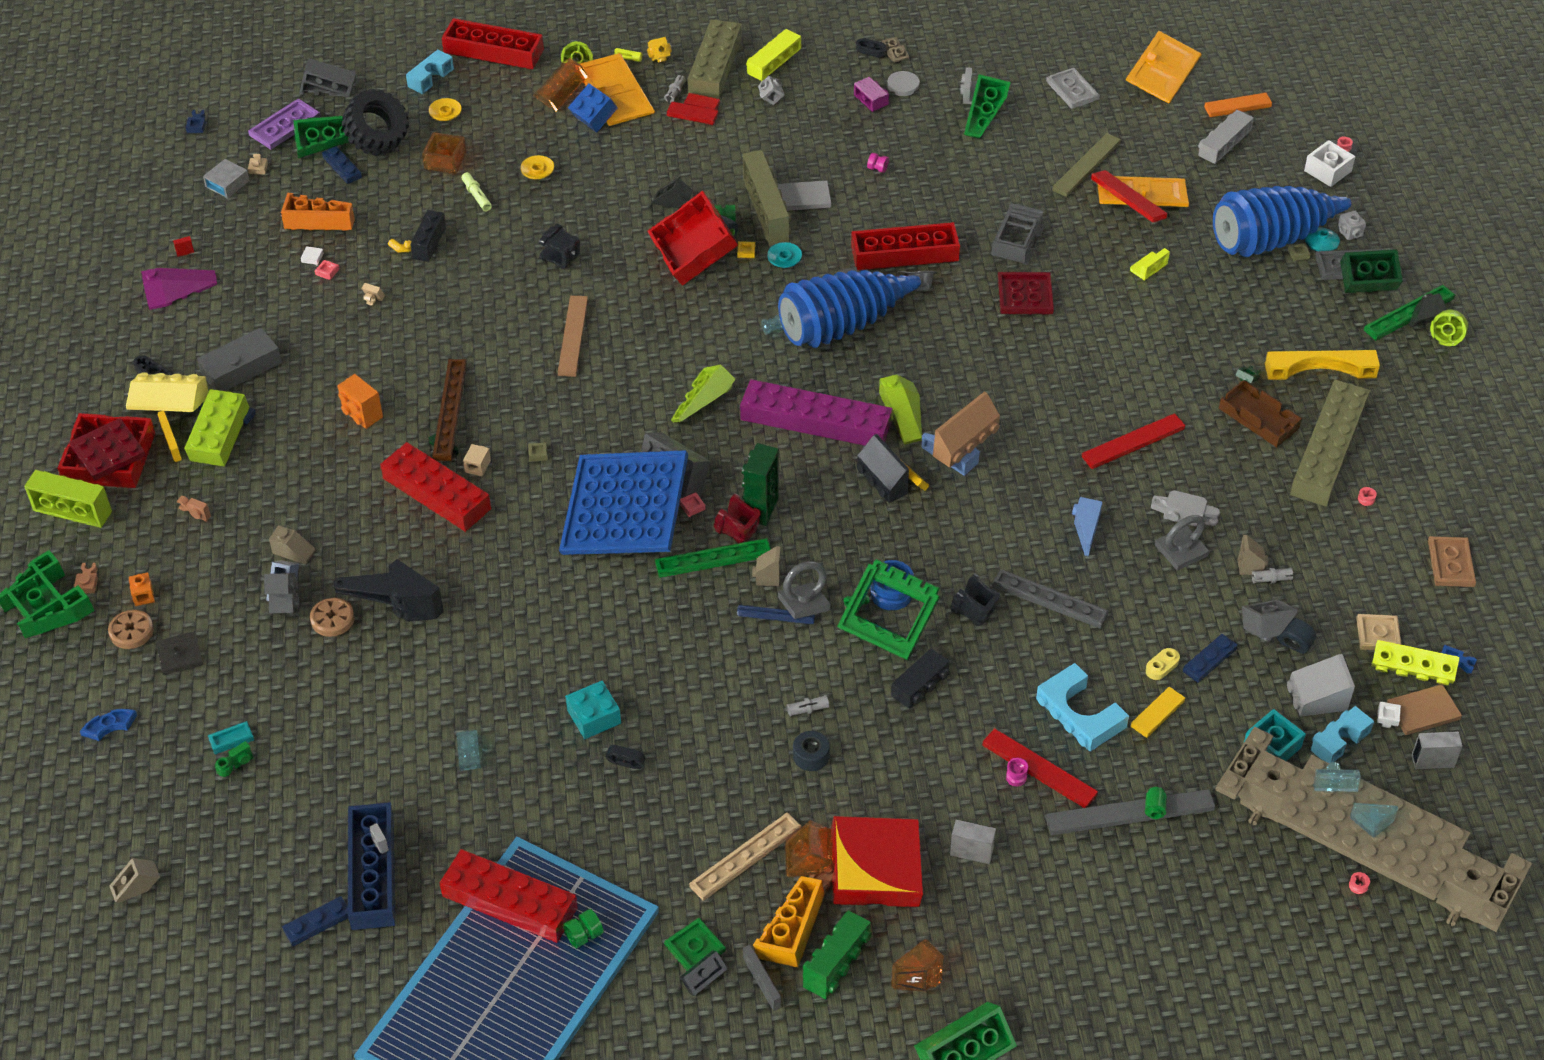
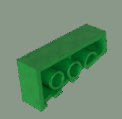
M342 116L293 120L298 159L349 142V137L344 134L345 128L342 127Z
M848 910L835 925L832 932L833 936L827 935L821 950L817 948L813 952L812 961L807 960L804 963L803 988L825 1000L830 993L833 994L839 985L838 981L841 976L845 977L848 973L851 961L858 958L863 943H868L872 935L870 931L871 922Z

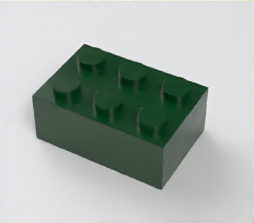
M1397 249L1345 252L1340 260L1345 293L1397 290L1403 282Z

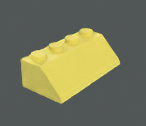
M140 373L130 383L126 409L194 412L205 401L209 392L206 377L198 376L197 374L183 376L181 374L165 375L164 373L150 375L148 373Z

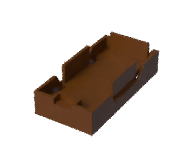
M1245 380L1226 393L1225 398L1222 397L1220 399L1219 409L1276 448L1300 429L1301 417L1288 409L1281 411V402L1263 390L1259 393L1257 388Z

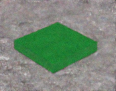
M700 918L664 941V945L686 971L712 950L717 951L719 956L726 952V947Z

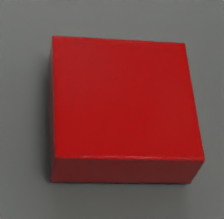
M190 236L173 240L177 257L194 253Z

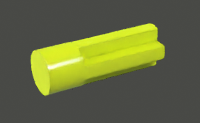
M619 48L614 50L615 54L621 53L624 59L636 62L642 61L643 54L641 52Z

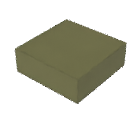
M1306 243L1289 245L1288 251L1293 261L1310 259L1311 254Z
M547 442L528 444L529 462L548 460Z

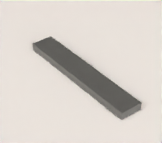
M1001 569L992 583V587L1100 629L1109 613L1106 609Z

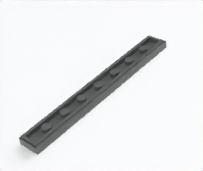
M1210 790L1167 795L1166 815L1162 818L1214 811L1215 804ZM1145 799L1046 814L1050 835L1156 820L1145 814Z

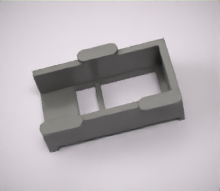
M1010 203L1006 216L992 242L991 255L1027 265L1032 257L1030 250L1035 238L1041 236L1045 227L1042 224L1043 211ZM1013 217L1033 222L1032 227H1030L1029 225H1022L1010 221ZM1009 225L1030 230L1024 245L1003 240Z

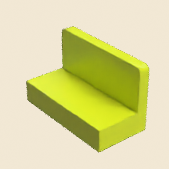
M1164 248L1157 254L1150 252L1132 265L1130 271L1146 280L1168 264L1170 251Z

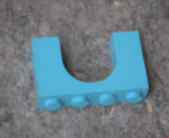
M1074 663L1039 685L1036 698L1041 706H1045L1050 711L1054 719H1058L1063 724L1067 732L1072 733L1077 738L1081 746H1085L1089 751H1092L1126 729L1129 715L1117 703L1091 716L1074 712L1068 706L1067 701L1084 690L1088 680V675Z

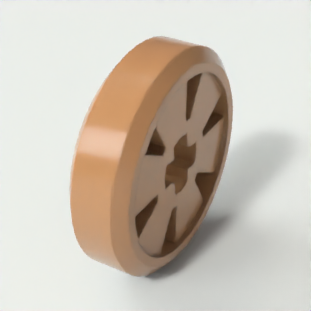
M341 598L324 599L318 602L310 613L312 628L318 634L328 637L345 633L351 628L355 619L351 604Z
M140 610L124 611L116 615L108 626V633L112 643L123 649H133L144 645L149 641L154 632L150 616Z

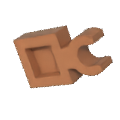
M180 496L177 500V503L181 504L179 509L189 511L194 518L208 521L211 517L208 504L193 498L189 500L185 496Z
M82 563V573L76 575L74 587L79 585L85 593H95L98 581L96 564L93 563L92 567L87 569L86 564Z

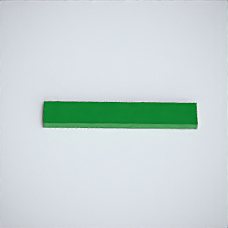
M1444 285L1426 293H1432V295L1440 293L1444 304L1455 298V294ZM1424 295L1371 322L1364 327V331L1377 341L1410 323L1416 304L1422 300Z
M768 538L658 558L655 559L658 577L662 578L757 560L759 556L768 552L771 548Z

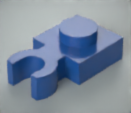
M1444 645L1441 653L1459 657L1458 667L1462 668L1464 672L1472 674L1473 666H1475L1477 659L1470 656L1464 657L1463 651Z

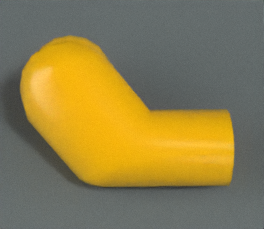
M391 239L388 245L398 253L411 252L410 244L412 241L406 240L404 244H400L395 239Z

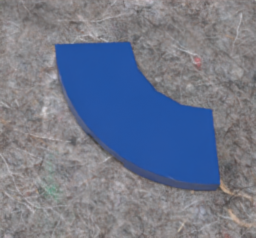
M116 709L102 716L98 715L84 725L80 730L81 736L100 741L106 734L112 731H128L137 716V712L131 709Z

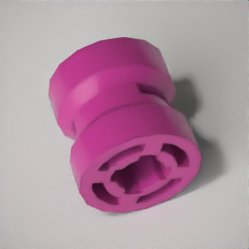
M871 153L867 168L871 170L877 169L879 172L885 173L889 164V157H880L876 153Z
M1013 758L1008 762L1006 780L1010 785L1018 787L1025 784L1028 772L1027 762L1022 758Z

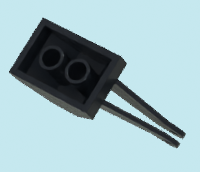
M398 559L389 565V573L339 577L333 582L336 593L392 605L393 613L408 622L437 619L444 612L440 588Z

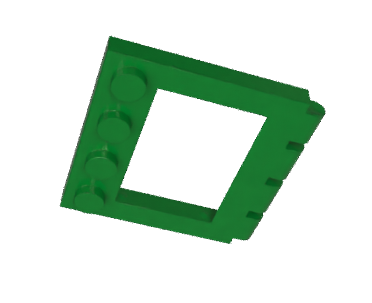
M875 559L873 565L868 564L837 627L909 661L940 599L939 595H937L940 588L928 582L921 588L924 580L910 574L904 580L906 572L893 566L886 572L889 564ZM873 580L924 603L907 638L856 615Z

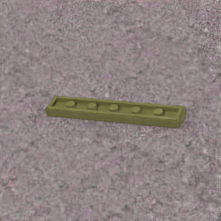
M1106 133L1053 185L1052 191L1067 197L1120 144L1121 139Z

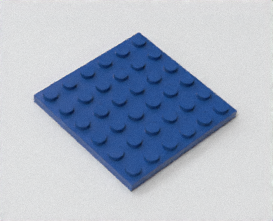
M687 451L580 455L561 539L560 553L562 555L670 552L687 466Z

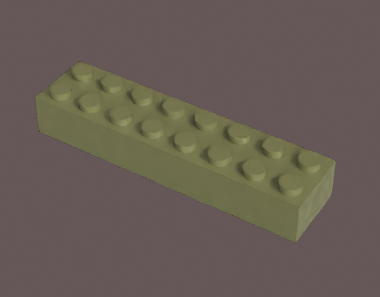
M1334 379L1295 475L1290 493L1291 496L1327 507L1366 407L1370 390Z

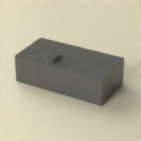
M258 328L197 358L201 374L206 377V380L214 390L226 391L282 363L279 348L262 328Z

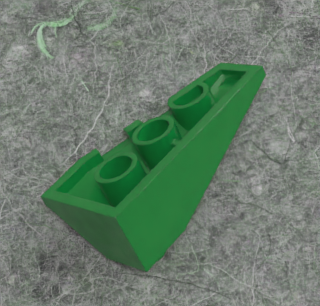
M978 75L964 135L978 139L981 138L1006 100L1011 82Z

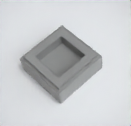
M378 824L370 826L372 840L379 852L383 854L389 851L386 838Z

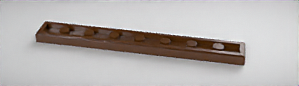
M448 359L432 458L436 461H452L467 367L466 359Z

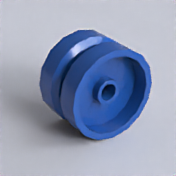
M897 560L884 561V563L889 564L886 572L893 566L906 572L904 580H906L909 574L914 576L911 568L904 562ZM875 580L871 584V599L874 604L882 609L899 610L905 608L912 600V597Z

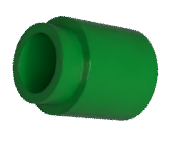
M1152 787L1146 793L1145 814L1152 819H1160L1166 815L1167 795L1164 789Z

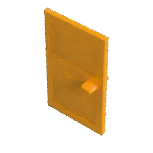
M1158 31L1127 76L1126 81L1169 104L1202 54Z
M621 53L575 65L585 86L590 83L611 98L618 107L607 120L609 126L655 113Z
M1115 176L1156 206H1189L1185 179ZM1097 184L1099 204L1127 205Z

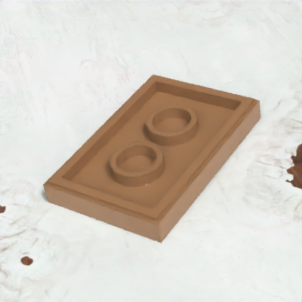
M1429 536L1428 545L1435 586L1475 587L1476 579L1468 538Z
M1442 684L1387 700V703L1401 705L1399 726L1405 735L1461 720L1462 717Z

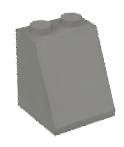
M1338 654L1291 673L1290 680L1287 682L1288 691L1293 695L1294 708L1298 709L1300 717L1348 710L1355 688L1343 654Z

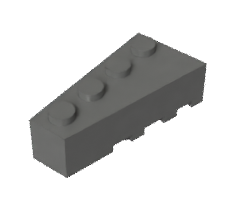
M662 432L645 433L641 448L642 452L687 451L688 460L681 493L685 497L695 492L702 496L710 460Z

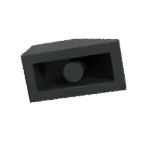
M677 178L659 189L652 202L657 205L679 208L691 199L693 190L684 181Z
M1429 293L1422 297V300L1416 304L1409 323L1410 328L1432 322L1437 314L1447 310L1440 293L1435 295Z

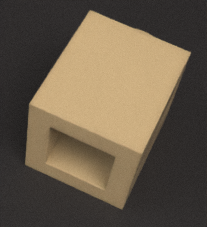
M471 444L463 459L465 473L483 477L491 461L489 448Z

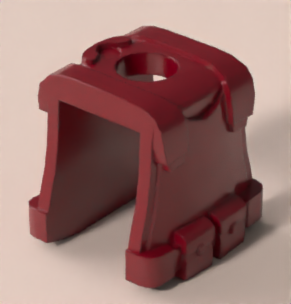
M735 493L730 498L728 513L721 509L715 517V532L726 534L734 538L737 543L747 542L756 532L760 523V511L757 508L753 509L748 506Z

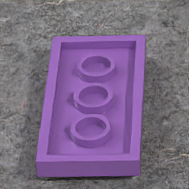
M297 99L248 130L249 136L272 150L295 135L293 120L321 117L320 112Z

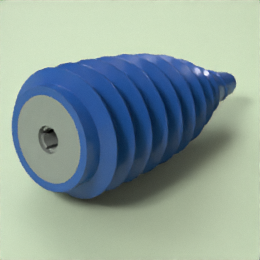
M1292 186L1262 187L1260 189L1252 188L1248 191L1228 192L1215 207L1213 213L1214 234L1220 247L1230 255H1234L1237 252L1243 257H1249L1252 254L1259 255L1263 251H1272L1275 247L1282 248L1286 244H1293L1297 239H1305L1308 233H1315L1319 225L1324 226L1328 218H1333L1334 215L1348 210L1351 207V200L1347 197L1328 196L1313 189L1307 190L1304 187L1295 188Z
M851 270L846 274L837 272L834 276L826 274L822 278L813 277L809 281L801 280L798 284L789 283L779 298L778 310L780 321L786 336L794 345L802 346V344L807 343L812 348H817L820 342L829 344L832 337L840 340L844 333L852 335L855 328L863 330L866 322L874 324L877 314L884 317L887 306L894 308L895 301L903 299V296L916 290L921 285V280L915 275L894 276L887 274L885 276L879 271L871 273L867 270H862L858 273Z

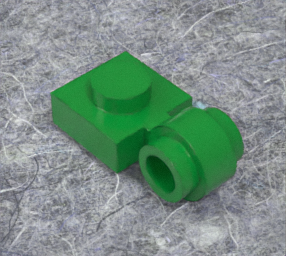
M245 741L228 751V757H221L216 761L215 769L219 776L227 777L232 773L233 766L236 769L248 763L249 760L253 759L249 744Z

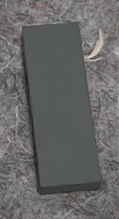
M752 946L744 947L743 959L773 1011L780 1009L781 996Z

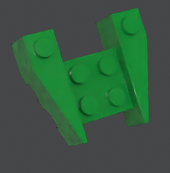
M50 550L33 559L27 565L29 568L23 574L19 573L15 578L16 581L0 593V606L6 613L16 607L25 618L17 623L25 639L77 622L95 611L89 597L79 585L63 595H60L54 588L52 583L64 577L65 573L59 561Z

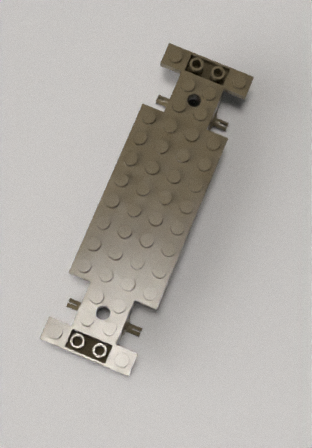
M1256 727L1252 729L1216 786V791L1234 800L1237 796L1240 797V804L1248 807L1253 812L1248 820L1249 823L1252 824L1253 822V825H1256L1261 816L1269 818L1432 900L1437 898L1436 903L1451 912L1446 920L1448 924L1452 920L1451 926L1456 924L1459 917H1463L1497 932L1532 865L1531 862L1511 853L1504 868L1482 859L1463 849L1470 836V832L1311 755L1303 769L1298 768L1266 752L1272 742L1273 735Z

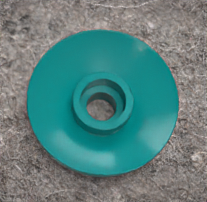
M1318 227L1315 233H1308L1305 242L1308 247L1315 251H1334L1338 248L1340 239L1334 231Z
M781 242L770 247L767 257L773 265L788 268L795 266L801 261L802 251L795 244Z

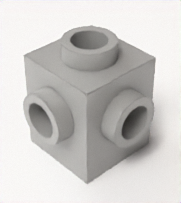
M768 76L758 85L761 98L772 105H775L785 95L782 83L777 78L774 79Z
M1355 210L1341 214L1337 228L1347 240L1363 236L1366 223Z

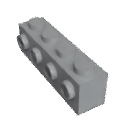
M1239 110L1229 114L1223 123L1221 122L1214 131H1211L1205 139L1200 141L1198 156L1216 164L1251 131L1254 117Z

